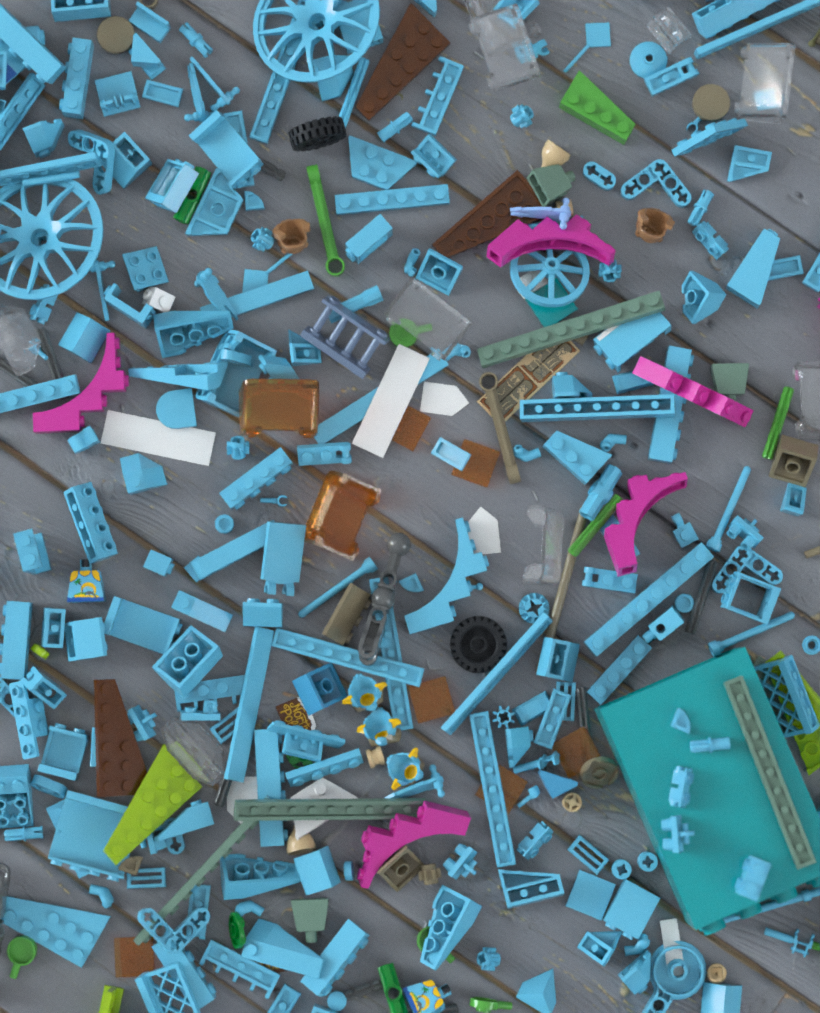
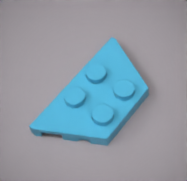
M350 135L348 137L352 178L382 190H389L408 171L417 165V162L413 159Z
M218 168L215 169L185 232L187 236L228 235L244 200L228 184L229 181Z

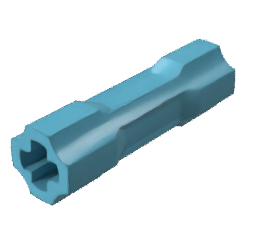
M376 285L364 290L353 298L340 302V304L355 312L366 306H372L383 301V297ZM333 310L328 318L332 324L341 320L342 316Z

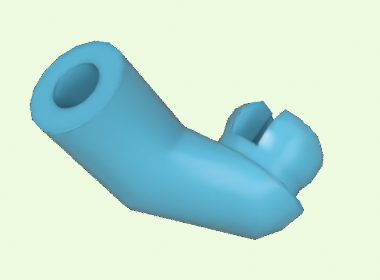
M417 248L411 250L404 267V273L410 277L417 273L414 265L421 253Z
M455 343L444 351L442 355L447 361L455 355L467 358L470 356L471 350L467 345Z
M520 444L515 445L513 448L514 456L523 462L541 457L539 448L528 451Z
M251 900L239 903L236 906L235 912H238L240 917L249 912L260 917L265 908Z
M641 934L635 945L624 946L625 956L642 954L650 944L648 935Z

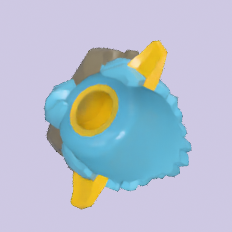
M362 673L356 674L349 685L348 697L342 700V704H349L358 713L365 710L374 711L377 705L384 701L383 689L387 686V683H377Z
M377 707L376 710L372 711L365 718V721H363L364 725L357 727V733H363L369 740L371 747H377V745L385 746L388 743L399 742L401 739V729L396 727L401 724V721L397 718L393 719L383 707Z
M415 747L410 753L401 752L387 757L386 764L389 776L393 780L392 790L395 791L398 787L406 788L423 778L425 763L418 755V748Z

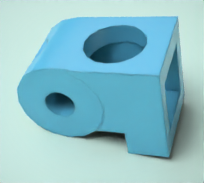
M91 426L84 428L81 432L67 440L75 454L100 443Z

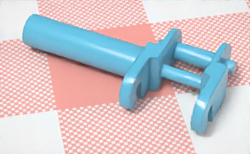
M554 751L549 756L543 754L538 760L514 766L513 772L517 774L534 768L541 770L550 761L555 766L560 762V754L557 751Z
M767 927L764 931V935L790 944L794 943L793 947L790 948L792 954L798 952L803 954L804 958L809 954L807 952L808 948H812L813 938L815 937V934H812L809 943H804L797 940L798 928H796L794 936ZM797 943L806 946L805 950L796 948Z

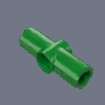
M198 166L194 170L199 175L188 192H196L197 197L191 200L186 196L179 210L173 216V219L186 225L189 224L197 204L200 203L202 193L211 176V172Z
M394 963L378 967V973L390 1013H408ZM397 989L399 991L398 998L391 999L388 996L389 991Z

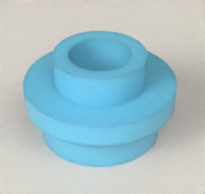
M807 636L802 642L804 652L809 655L817 654L820 651V639L816 636ZM809 642H813L815 644L813 649H810L808 647Z

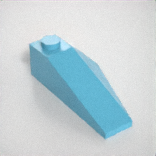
M169 311L153 315L155 332L162 358L181 355L187 352L186 349L194 345L199 346L202 344V341L210 337L215 338L234 328L230 311Z
M442 885L433 901L432 909L434 911L432 920H429L428 923L430 927L429 933L424 941L420 962L436 971L472 926L482 906Z
M260 918L247 935L246 944H244L241 957L317 979L320 978L325 960L309 947L299 942L293 935L283 930L280 925Z

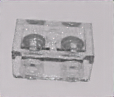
M670 7L655 15L646 25L668 54H671L678 46L693 36Z

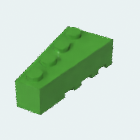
M580 70L559 105V108L623 145H625L636 125Z

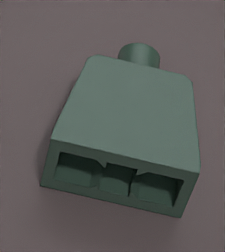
M557 164L533 169L527 176V180L542 207H548L569 192L572 188L571 182L575 181V174L572 171L564 172L561 165Z
M749 363L712 364L710 371L714 391L736 401V396H743L746 389Z
M329 897L291 900L297 932H305L306 943L317 942V931L325 930Z

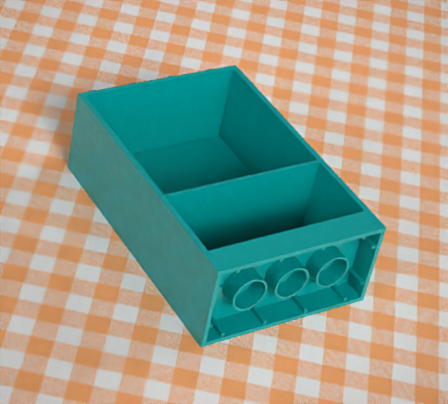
M745 647L728 650L716 657H712L594 708L685 922L694 930L699 929L700 932L703 931L704 935L713 934L726 927L723 918L735 914V916H739L743 920L762 912L763 910L759 902L768 898L776 900V903L780 904L797 897L799 894L796 886L806 883V885L812 884L813 888L820 887V817ZM741 675L744 678L816 860V863L801 869H796L723 682ZM677 708L682 709L689 718L691 726L689 734L670 726ZM708 737H711V739L729 737L730 749L714 750L712 753L709 751L691 752L690 741L708 739ZM676 766L684 767V771L685 768H692V773H694L693 783L689 787L690 801L688 805L686 804V808L671 806L670 801H668L671 787L678 788L679 785L672 783L674 769L676 770ZM674 815H681V823H688L689 831H694L695 835L689 836V844H684L683 842L684 851L680 853H673V850L663 849L662 841L664 838H672V831H662L661 820L668 819ZM749 855L771 864L757 902L735 893L736 888H734L737 878L742 875L743 862L745 858L748 859Z

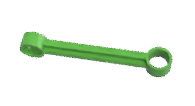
M318 165L306 166L328 259L326 271L330 276L338 277L343 274L345 264L338 256ZM338 260L341 262L342 270L339 273H332L329 270L328 266L331 261Z

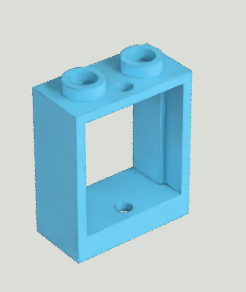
M167 159L145 199L159 208L177 213L199 173L193 170L194 166L186 161Z
M379 214L345 243L346 256L351 262L361 263L393 235V228Z
M734 571L728 579L727 584L729 586L727 591L721 597V607L768 625L781 588ZM740 579L766 588L757 615L731 606Z

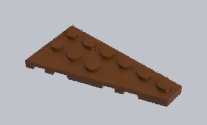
M410 3L356 105V109L368 121L378 114L450 45V42L412 3Z
M517 170L437 239L432 246L438 253L450 258L497 238L517 219L527 225L541 220L538 218L512 216L510 208L542 207L529 182Z
M94 680L97 797L135 795L147 774V770L116 680Z

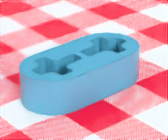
M595 162L585 164L583 175L587 180L605 191H609L615 186L616 178L611 172ZM592 167H594V168H595V171H594V172L597 173L598 176L595 175L594 173H592L591 175H589L587 168H590V169H591ZM600 177H603L604 179H607L608 177L611 178L610 182L612 184H607L605 186L603 184L604 180Z
M224 349L221 351L220 360L238 366L251 367L253 357L237 351Z
M34 775L30 783L33 788L60 799L65 797L68 790L63 784L41 775Z
M174 818L167 819L163 823V829L169 824V821H172ZM183 834L174 836L177 843H181L179 851L171 848V845L174 843L173 837L165 839L170 853L179 854L184 850L185 841Z

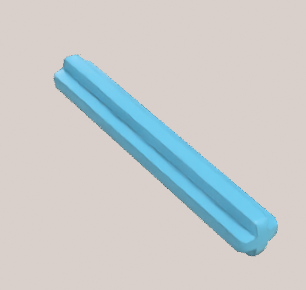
M363 57L357 64L339 117L343 119L345 129L369 65V60Z

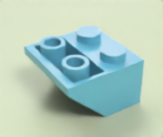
M123 132L112 142L115 147L113 178L125 189L152 165V162L136 143Z
M247 598V602H243V626L282 628L283 604L279 603L277 599H267V603H260L259 599Z
M102 617L65 623L64 632L68 662L107 656L108 646L105 641V625Z
M544 637L536 675L573 682L580 644Z

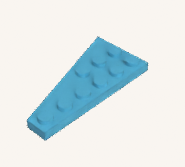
M7 896L5 915L2 920H4L3 924L32 938L35 942L82 968L111 916Z

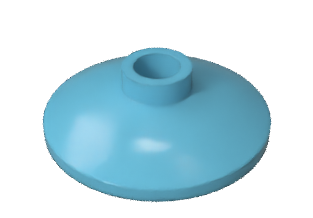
M654 42L638 44L630 55L631 69L637 76L643 79L665 69L667 66L665 50ZM646 56H651L653 60L647 61Z

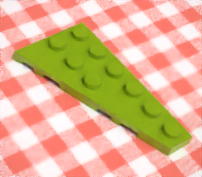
M780 650L765 663L783 659L786 655ZM779 665L773 666L771 672L780 676L781 670ZM800 674L820 724V697ZM771 677L773 685L776 686L777 680ZM780 683L778 690L787 694V686ZM778 695L780 703L783 704L784 698ZM787 701L785 708L794 712V704ZM785 713V716L789 723L792 716ZM794 719L792 725L798 729L803 728L801 722ZM820 727L813 733H803L794 736L802 760L805 762L808 775L820 768Z
M165 744L159 750L150 769L103 849V852L115 865L123 860L203 787Z

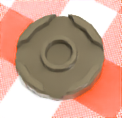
M108 17L98 27V42L106 52L114 55L121 54L132 47L133 35L135 34L134 28L123 17Z
M715 84L701 86L695 92L692 100V108L695 114L704 121L716 122L722 119L730 107V98L727 92L721 86Z
M600 756L586 761L580 769V777L583 784L593 789L603 788L606 784L608 786L611 785L619 775L617 763L609 757Z

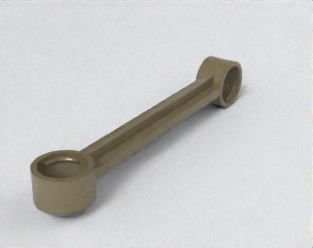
M486 372L481 375L479 385L487 396L510 485L519 483L521 479L497 393L498 378L494 373ZM485 376H492L495 379L496 383L493 388L486 389L482 386V379Z

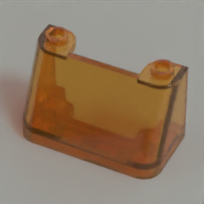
M246 379L242 382L238 391L240 435L253 438L261 433L262 430L299 431L303 438H313L318 434L319 381L305 379Z
M329 471L324 478L306 523L304 542L354 561L359 554L358 543L355 542L356 536L368 506L372 507L379 503L382 490L345 473Z

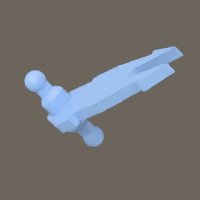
M567 197L563 198V205L560 208H510L512 216L538 219L549 217L553 221H561L560 228L562 230L567 228L566 222L571 217L570 207L568 206L570 200Z

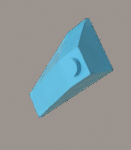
M229 854L226 858L222 856L220 858V873L224 900L244 899L299 883L301 879L296 865L283 861H275L274 863L263 861L264 858L257 857V860L246 858V855Z

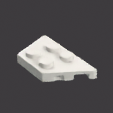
M322 777L293 795L290 799L358 798ZM293 820L296 831L295 838L299 840L328 820Z

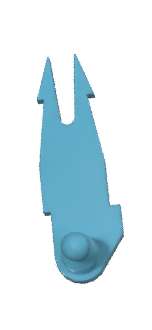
M193 57L189 58L191 63H193L195 68L220 97L217 99V103L210 107L211 111L215 112L218 108L231 104L230 101L234 95L240 92V89L234 87L232 91H227L224 94Z
M189 63L187 65L188 78L196 112L191 115L186 114L184 120H194L195 122L203 123L214 112L205 111L193 63Z
M96 260L90 272H96L104 318L105 321H108L109 313L107 302L104 300L105 295H103L105 289L102 271L107 268H114L116 263L114 261L99 262V260Z
M206 268L204 271H200L196 276L194 285L196 287L201 286L204 289V294L219 311H226V308L237 321L238 317L235 308H232L225 293L218 285V279L212 275V269Z
M431 764L429 766L431 779L410 785L384 798H406L432 789H436L438 797L442 798L445 795L442 789L444 779L437 772L436 765Z

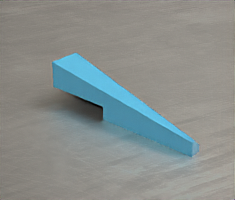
M222 361L216 364L206 362L204 364L164 365L161 368H153V366H148L147 368L133 367L129 368L128 372L130 377L212 390L220 387L228 363L227 361Z

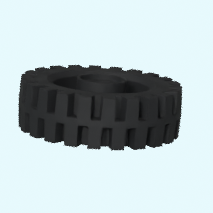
M339 116L323 117L319 120L314 119L311 122L308 121L305 124H300L288 132L292 149L297 152L323 148L337 143L347 136L343 119Z
M473 616L463 620L455 627L450 639V650L454 660L461 668L472 673H485L492 670L505 656L507 639L503 629L497 622L488 617ZM481 639L484 642L483 649L476 650L473 647L474 640Z

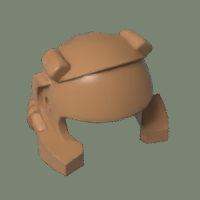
M652 207L640 209L638 211L635 235L648 243L661 242L667 229L672 230L675 221H673L669 214L660 211V209Z
M287 219L281 221V223L273 228L272 233L283 254H286V252L296 254L307 248L309 244L306 232L311 230L310 223L303 219Z

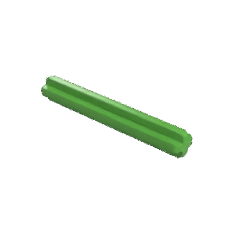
M785 386L783 388L762 457L771 460L773 458L793 396L794 389Z
M614 494L598 513L594 521L586 527L569 547L568 552L572 556L577 557L616 511V504L623 500L619 495Z

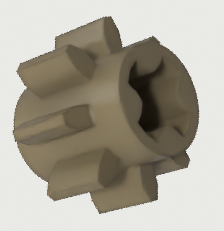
M435 863L421 865L422 870L418 871L419 881L423 880L424 885L439 883L438 878L442 877L440 867L436 868Z

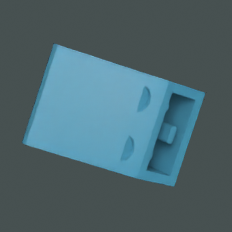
M29 764L0 766V828L34 826Z

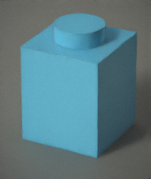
M150 550L143 567L166 577L167 574L172 573L175 564L172 563L174 559Z

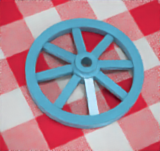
M553 249L546 250L547 258L536 251L527 253L539 261V264L517 265L519 257L510 261V276L515 288L524 298L540 306L561 307L574 302L582 295L589 281V263L583 253L566 250L555 258L553 257ZM574 254L581 268L560 263ZM540 270L541 272L527 287L523 284L518 272ZM561 271L582 275L581 283L577 289ZM544 277L548 278V298L531 292ZM557 277L571 294L561 298H554V278Z

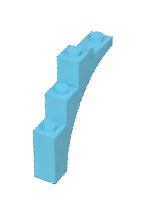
M463 517L455 520L458 533V553L451 577L442 591L431 602L419 610L404 616L409 634L453 622L456 612L454 606H450L449 603L471 596L470 592L473 591L470 580L466 581V577L487 571L486 567L489 566L487 556H483L482 552L474 554L473 551L476 550L474 540L469 539L468 532H471L468 521H464Z

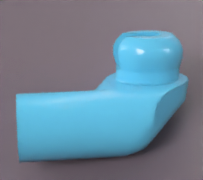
M608 434L600 443L601 450L609 452L615 444L626 445L627 435Z
M90 885L89 894L98 895L102 901V906L110 908L114 902L110 890L107 887Z

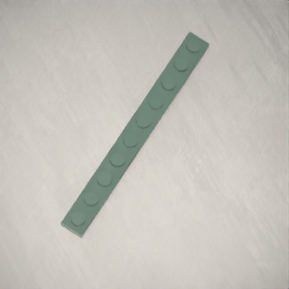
M656 291L478 348L477 352L482 368H486L665 311V306L660 291Z
M741 675L723 682L796 869L816 863L743 676Z
M243 821L158 912V915L166 922L164 918L168 914L173 915L179 909L177 904L182 899L186 901L192 895L191 889L195 885L199 887L206 880L204 875L208 871L212 873L219 866L217 861L222 856L226 858L232 852L230 847L235 842L239 844L246 837L244 832L248 828L252 830L259 821ZM143 928L133 941L139 946L142 942L146 944L152 936Z
M425 798L235 799L233 818L235 821L394 819L396 813L418 818V808L422 806L424 800H427Z

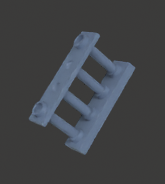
M327 295L321 301L327 306L314 327H306L300 336L363 379L371 370L367 363L379 344L385 345L391 338L387 336L388 334L384 330L375 328L340 304L338 298ZM334 310L342 318L330 337L326 338L320 334V330ZM348 321H350L358 329L347 346L340 348L336 345V340ZM366 332L374 339L362 358L356 359L352 356L351 352L363 333Z

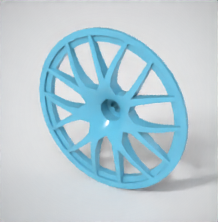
M260 0L254 15L253 36L260 57L278 75L296 82L325 81L347 71L367 52L374 40L379 25V0H368L367 3L337 12L336 8L342 0H306L305 5H296L291 0H284L289 7L270 8L274 0ZM369 8L368 27L349 19ZM269 14L288 15L297 19L291 25L265 30L266 18ZM341 25L351 26L366 33L356 48L334 35V30ZM283 35L270 52L266 36ZM302 37L303 40L286 66L274 58L289 41ZM319 41H325L332 68L314 72V46ZM333 43L353 51L348 58L338 65L335 62ZM306 52L310 72L292 70V66Z
M73 179L26 187L23 186V182L5 185L0 189V206L4 205L21 218L22 226L17 228L0 224L1 231L5 232V234L0 235V243L17 241L19 243L16 249L0 258V265L13 261L6 282L0 278V291L19 299L40 300L62 294L79 283L93 267L103 241V220L93 196L85 187ZM43 185L41 211L37 216H34L28 207L26 188ZM48 185L64 188L65 190L49 204ZM21 191L22 211L6 202L7 199ZM70 192H73L83 201L60 220H53L57 207ZM85 207L88 208L92 225L70 223ZM71 230H93L91 247L68 244L59 240L63 233ZM42 240L47 241L45 244L40 243ZM64 251L88 252V255L76 270ZM50 253H58L73 272L70 277L59 284L56 283L48 268L46 259ZM33 257L27 289L11 285L19 265L25 258ZM42 267L54 286L32 290L39 270Z

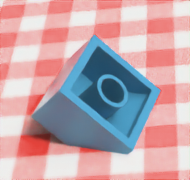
M332 663L319 667L292 681L308 716L348 697Z

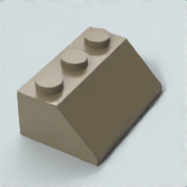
M349 583L322 634L341 645H344V643L348 644L353 636L351 630L354 626L358 627L363 618L360 616L363 609L367 610L371 604V599H369L371 594Z

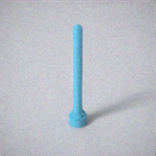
M745 466L714 537L708 539L705 545L706 548L719 553L721 550V538L751 472L749 466Z
M370 556L361 564L362 567L300 610L298 616L300 618L305 617L346 588L349 583H353L365 573L375 572L378 568Z
M788 612L770 620L768 625L763 623L721 642L720 640L711 641L708 643L709 650L712 656L716 657L724 651V648L792 620L795 614L794 612Z

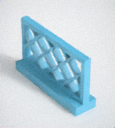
M792 655L754 666L755 671L760 670L766 674L764 680H759L763 689L765 687L773 692L768 700L770 705L780 709L776 719L778 723L787 727L785 733H783L785 738L803 733L810 734L820 727ZM779 665L781 670L780 676L771 672L773 666ZM769 676L777 680L775 687L766 683ZM780 683L787 686V694L778 690ZM776 694L784 698L782 705L773 701ZM787 701L794 704V712L785 708ZM783 712L792 716L789 723L781 719ZM794 719L800 721L803 728L798 729L793 726Z
M180 962L150 972H143L135 979L149 1013H168L169 1010L174 1013H185L183 1012L185 1005L192 1007L193 1013H201ZM171 969H176L178 973L177 980L168 976ZM157 975L163 978L161 985L155 984L151 976ZM166 980L175 984L172 992L163 988ZM178 986L185 990V998L175 994ZM161 992L171 996L168 1004L161 1000ZM173 998L182 1002L180 1010L171 1006Z

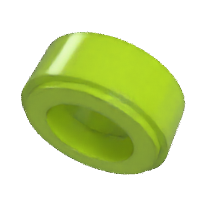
M34 643L30 648L45 660L50 655L45 648L37 643Z

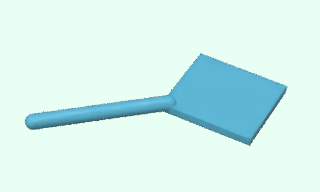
M609 22L585 24L587 45L569 63L564 72H567L589 47L611 46Z
M286 254L267 271L245 269L242 293L267 285L269 273L292 254Z

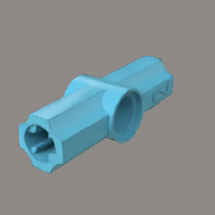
M611 464L607 465L600 478L591 485L588 490L589 496L579 510L580 515L585 519L594 521L602 506L611 499L614 493L612 490L623 474L619 468Z

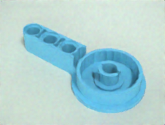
M674 941L680 945H671L664 948L662 944L653 952L650 962V981L653 986V994L641 1013H665L672 1000L689 998L700 990L705 981L707 970L705 960L696 947L684 941ZM672 949H682L683 960L673 959L666 965V952ZM682 966L683 974L675 976L673 974L674 968ZM656 1000L663 1001V1006L660 1009H654L653 1007Z

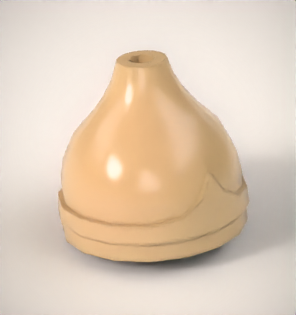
M547 140L542 149L541 167L557 164L562 166L569 160L571 155L552 141Z
M294 825L292 833L287 840V854L299 855L315 851L316 844L311 834L308 833L297 840L295 838L296 831Z

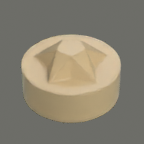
M718 963L710 965L707 970L708 980L715 984H721L725 981L727 975L725 967Z

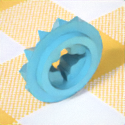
M527 594L519 603V613L528 623L534 624L543 612L547 615L549 614V603L541 594ZM530 600L535 605L542 604V606H540V608L537 609L539 616H537L534 613V611L527 612V610L531 608Z

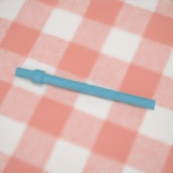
M820 888L802 890L797 897L777 904L776 900L762 904V912L800 901H810L812 898L820 896ZM732 914L723 919L725 923L738 920L740 917Z

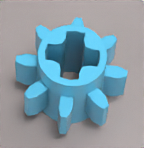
M521 104L511 109L513 114L510 116V119L514 126L522 129L533 123L530 119L534 117V113L529 106Z
M263 227L254 230L251 235V241L254 242L252 247L263 252L265 249L269 250L275 241L274 237L271 236L273 234L272 231Z
M616 260L609 266L604 263L599 264L598 276H603L604 282H614L617 278H621L622 265H617Z
M242 436L232 437L230 441H227V455L231 454V457L236 460L245 458L246 454H249V441H245Z
M499 706L500 711L498 713L492 712L496 715L492 722L498 721V728L505 724V727L508 729L509 722L515 723L511 719L515 712L510 713L508 711L509 706L505 710H502V707ZM507 712L508 721L500 722L499 714Z
M482 947L483 951L477 955V964L482 966L481 970L495 971V967L500 965V954L496 952V948Z

